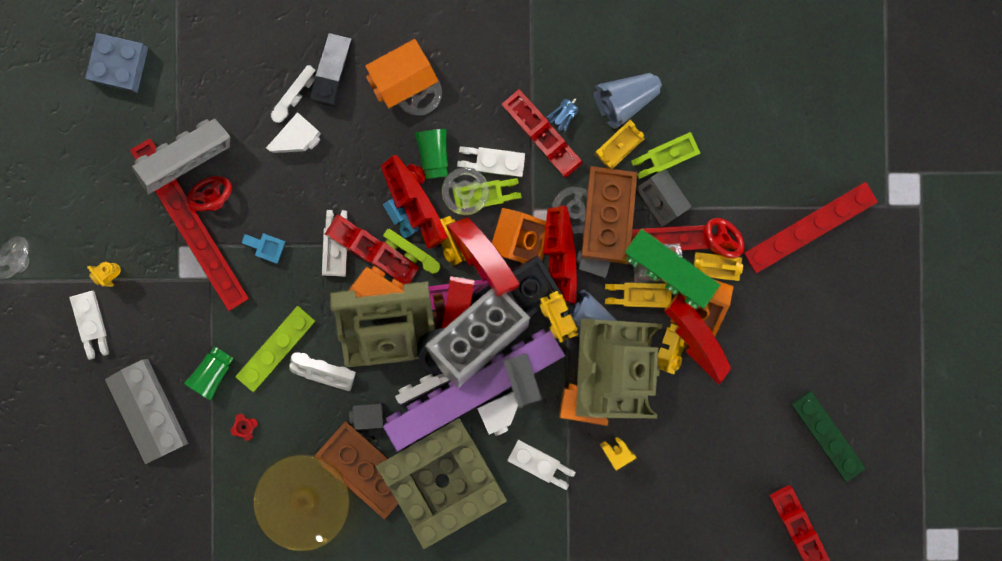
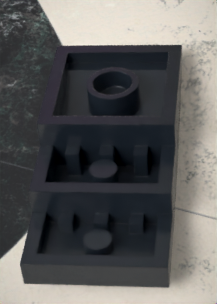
M538 255L511 269L519 282V286L506 294L529 317L541 310V298L547 296L550 300L549 295L556 291L561 295L560 290ZM489 283L472 292L470 307L492 289Z

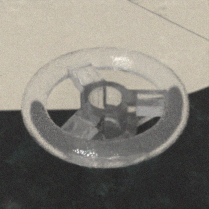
M437 82L424 89L421 95L411 96L410 106L405 101L398 104L405 112L411 115L420 116L428 114L438 106L441 100V84ZM435 93L433 101L428 106L417 109L420 100L424 99L427 94Z
M460 168L454 170L444 180L442 186L443 200L446 206L457 214H474L481 210L488 200V183L484 176L474 169ZM461 175H470L477 179L472 183L468 181L456 183L453 181ZM481 186L482 195L477 204L470 207L469 199L473 197L475 189ZM463 187H468L470 189V193L468 195L461 194V189ZM449 188L456 191V195L462 200L463 208L452 202L449 196Z
M569 187L559 192L553 201L552 208L558 207L562 199L567 195L575 194L574 200L567 204L569 217L572 219L579 218L584 223L585 206L581 202L582 195L587 198V190L581 187ZM576 205L579 207L580 211L578 214L571 212L572 206ZM584 224L572 226L573 233H582L584 231Z
M20 236L14 237L7 241L0 249V279H8L16 273H22L29 264V245L25 238ZM12 246H14V247L12 248V250L5 256V254L7 253V251H8ZM8 265L10 270L2 272L1 266Z

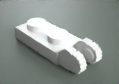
M310 65L306 66L276 105L274 111H272L271 117L274 122L280 123L284 118H287L289 115L288 107L290 105L295 107L302 98V95L299 94L305 86L309 88L314 83L316 70Z
M460 147L459 152L462 154L477 155V163L458 161L457 167L475 169L477 172L522 177L525 153L480 147L478 149Z
M327 210L324 234L334 220L333 210ZM342 210L340 215L347 220V211ZM324 235L322 275L346 277L347 250Z
M89 291L69 297L81 341L84 342L87 358L89 360L95 358V351L91 340L97 338L102 355H109L105 338L107 335L95 292Z
M294 352L292 354L289 367L292 373H296L306 379L351 391L356 372L346 367L328 364L323 360L311 359L305 353Z
M429 374L420 379L421 384L412 387L410 384L399 389L400 394L395 397L400 405H404L450 382V380L444 374H438L435 377L433 374Z
M519 439L507 460L548 483L552 482L567 490L569 485L567 482L553 476L556 469L561 470L568 476L574 477L576 473L574 470L562 465L559 460Z

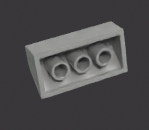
M206 119L196 126V130L190 133L185 131L176 137L177 141L170 145L164 143L155 149L156 153L149 157L144 155L135 160V165L132 166L133 172L148 195L230 147V136L216 119L211 121Z
M491 289L426 345V348L441 372L459 388L526 330L530 317L506 293L497 297L493 289Z
M148 359L134 363L105 379L145 464L189 444Z

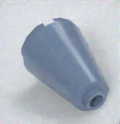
M646 73L598 84L594 87V89H597L594 92V98L602 117L607 115L610 119L607 124L614 129L623 125L658 96L662 84L658 76Z
M581 290L576 294L579 297L576 304L568 305L569 310L565 311L562 316L565 317L571 314L578 328L576 330L578 334L576 337L579 338L581 319L617 321L586 290Z

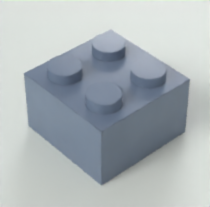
M96 33L85 79L92 83L138 93L148 47L143 43Z

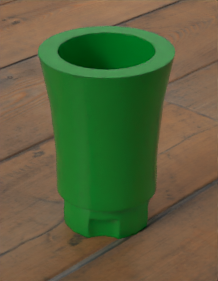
M447 128L414 133L426 179L448 176Z
M214 346L210 354L207 353L201 364L184 384L212 401L217 387L229 369L228 365L234 358Z

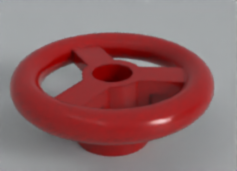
M211 176L199 181L188 193V205L197 211L218 210L231 194V182L222 176ZM212 184L209 188L205 189L204 191L198 192L206 185ZM221 184L225 186L222 195L219 192ZM195 200L202 201L204 204H198Z
M713 218L707 222L705 235L709 248L714 253L726 258L735 259L740 257L744 252L745 245L739 230L732 223L722 218ZM714 225H717L718 232L713 236L712 228ZM726 228L734 235L736 241L731 239V236L727 233ZM726 249H734L736 251L731 252L727 251Z

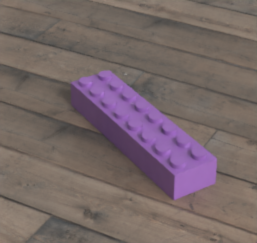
M542 329L531 335L533 340L525 344L522 340L511 347L512 352L505 356L503 352L497 354L490 360L491 364L482 367L461 387L457 388L450 381L448 383L449 388L442 390L439 387L429 393V399L424 402L421 399L416 400L407 406L408 411L401 414L399 410L386 418L387 423L383 427L396 450L398 451L511 387L504 360L527 353L534 374L564 357L565 355L550 330L545 332Z

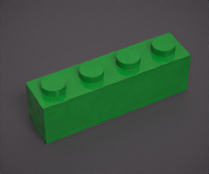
M643 229L639 230L624 251V254L627 255L626 261L636 268L640 264L647 269L645 273L656 282L658 279L664 281L667 284L665 288L676 296L678 293H681L686 297L684 302L694 309H697L698 306L704 309L721 286Z

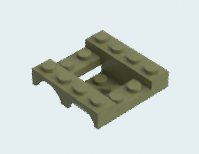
M428 282L403 285L404 292L358 298H356L355 290L331 293V310L335 313L339 342L341 341L344 366L346 368L419 359L417 344L420 338L427 332L434 331L435 329ZM407 315L408 323H395L363 328L361 321Z
M581 319L576 416L657 418V414L653 412L649 405L648 395L656 396L657 376H659L660 366H657L658 347H651V341L654 334L659 329H662V324Z
M460 417L376 465L387 487L390 488L411 524L412 530L423 549L507 501ZM439 474L448 476L449 484L447 486L440 487L436 484V477Z

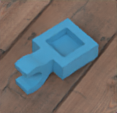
M393 199L383 204L394 225L400 223V233L404 239L419 231V228L412 229L404 207L396 208Z
M264 233L261 240L246 234L242 240V244L257 249L255 256L277 264L286 242Z

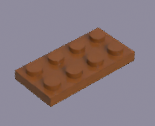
M590 167L581 258L623 264L629 263L625 260L627 255L624 254V251L631 243L637 172Z
M345 421L314 457L385 520L398 505V502L390 488L387 487L376 465L389 458L360 432L355 430L350 423Z

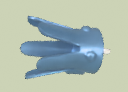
M564 98L560 106L546 117L549 118V123L555 121V124L559 125L558 130L560 132L563 129L564 133L566 132L571 119L574 118L579 110L574 105L576 98L572 102Z

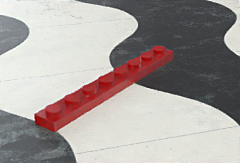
M150 138L130 149V152L134 159L137 160L141 156L147 155L149 157L156 153V146ZM176 179L155 191L156 195L228 312L249 300L199 216L188 205L187 197Z

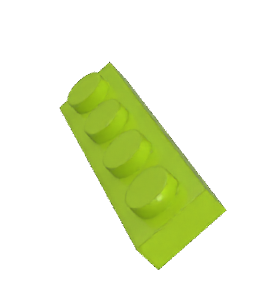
M297 306L236 375V378L252 392H255L316 321L301 307Z

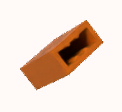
M416 39L365 65L369 72V75L366 76L379 102L384 100L388 109L439 82Z

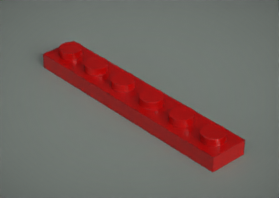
M864 182L743 254L754 273H758L871 207L878 201L867 182Z

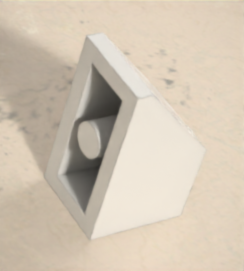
M297 112L266 148L272 153L306 151L308 148L312 150L319 143L321 133Z
M512 391L479 406L477 409L488 433H494L497 436L508 431L507 426L511 425L518 404Z

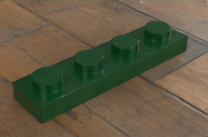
M809 391L791 404L845 482H848L866 469L812 391Z

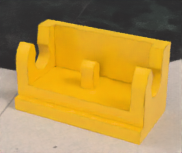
M629 120L595 152V155L608 169H613L645 139L644 134L641 131L639 132L635 124Z
M616 437L615 440L619 447L615 445L613 447L615 451L606 441L602 442L600 446L614 469L618 470L636 459V456L631 450L629 451L626 444L620 438Z

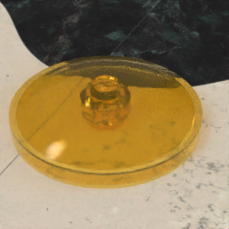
M310 455L289 456L273 464L261 477L254 495L255 516L263 532L276 544L298 551L316 549L330 542L342 529L347 519L350 505L348 488L341 474L325 460Z

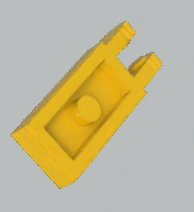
M605 284V289L609 291L624 290V299L608 298L605 299V304L666 308L671 302L672 293L665 288L667 284Z

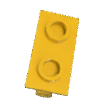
M451 216L440 219L448 237L441 244L444 248L443 252L446 260L453 267L460 262L466 261L447 229V225L456 222L455 219L452 220Z
M695 252L694 266L710 278L740 280V274L743 271L741 257L730 259L721 255Z
M103 262L97 267H87L91 271L89 274L90 278L95 284H101L102 286L113 287L112 280L121 272L120 266L116 263Z
M558 291L549 295L550 300L547 296L540 299L542 302L540 308L544 316L549 317L552 323L550 329L555 339L559 338L561 343L567 340L566 335L569 338L578 335L576 331L578 328L571 314L565 317L561 315V313L569 310L562 294L559 295Z
M671 324L670 328L667 327L662 342L670 345L669 350L660 347L657 366H660V370L674 374L680 368L682 357L680 356L683 348H686L688 345L675 332L678 326Z

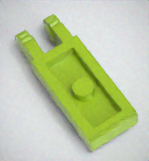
M689 132L649 150L647 154L631 162L634 166L651 159L654 167L640 171L637 175L641 179L654 172L659 173L700 154V151L692 133Z
M518 178L504 181L495 180L454 188L453 193L457 212L503 204L505 201L522 198L521 193L517 192L504 196L501 193L500 187L515 186L519 184Z
M391 229L386 230L383 235L387 238L386 244L395 250L398 247L405 250L406 254L404 256L414 263L420 260L423 263V268L429 271V273L433 274L440 271L441 265L438 261H435L434 258Z

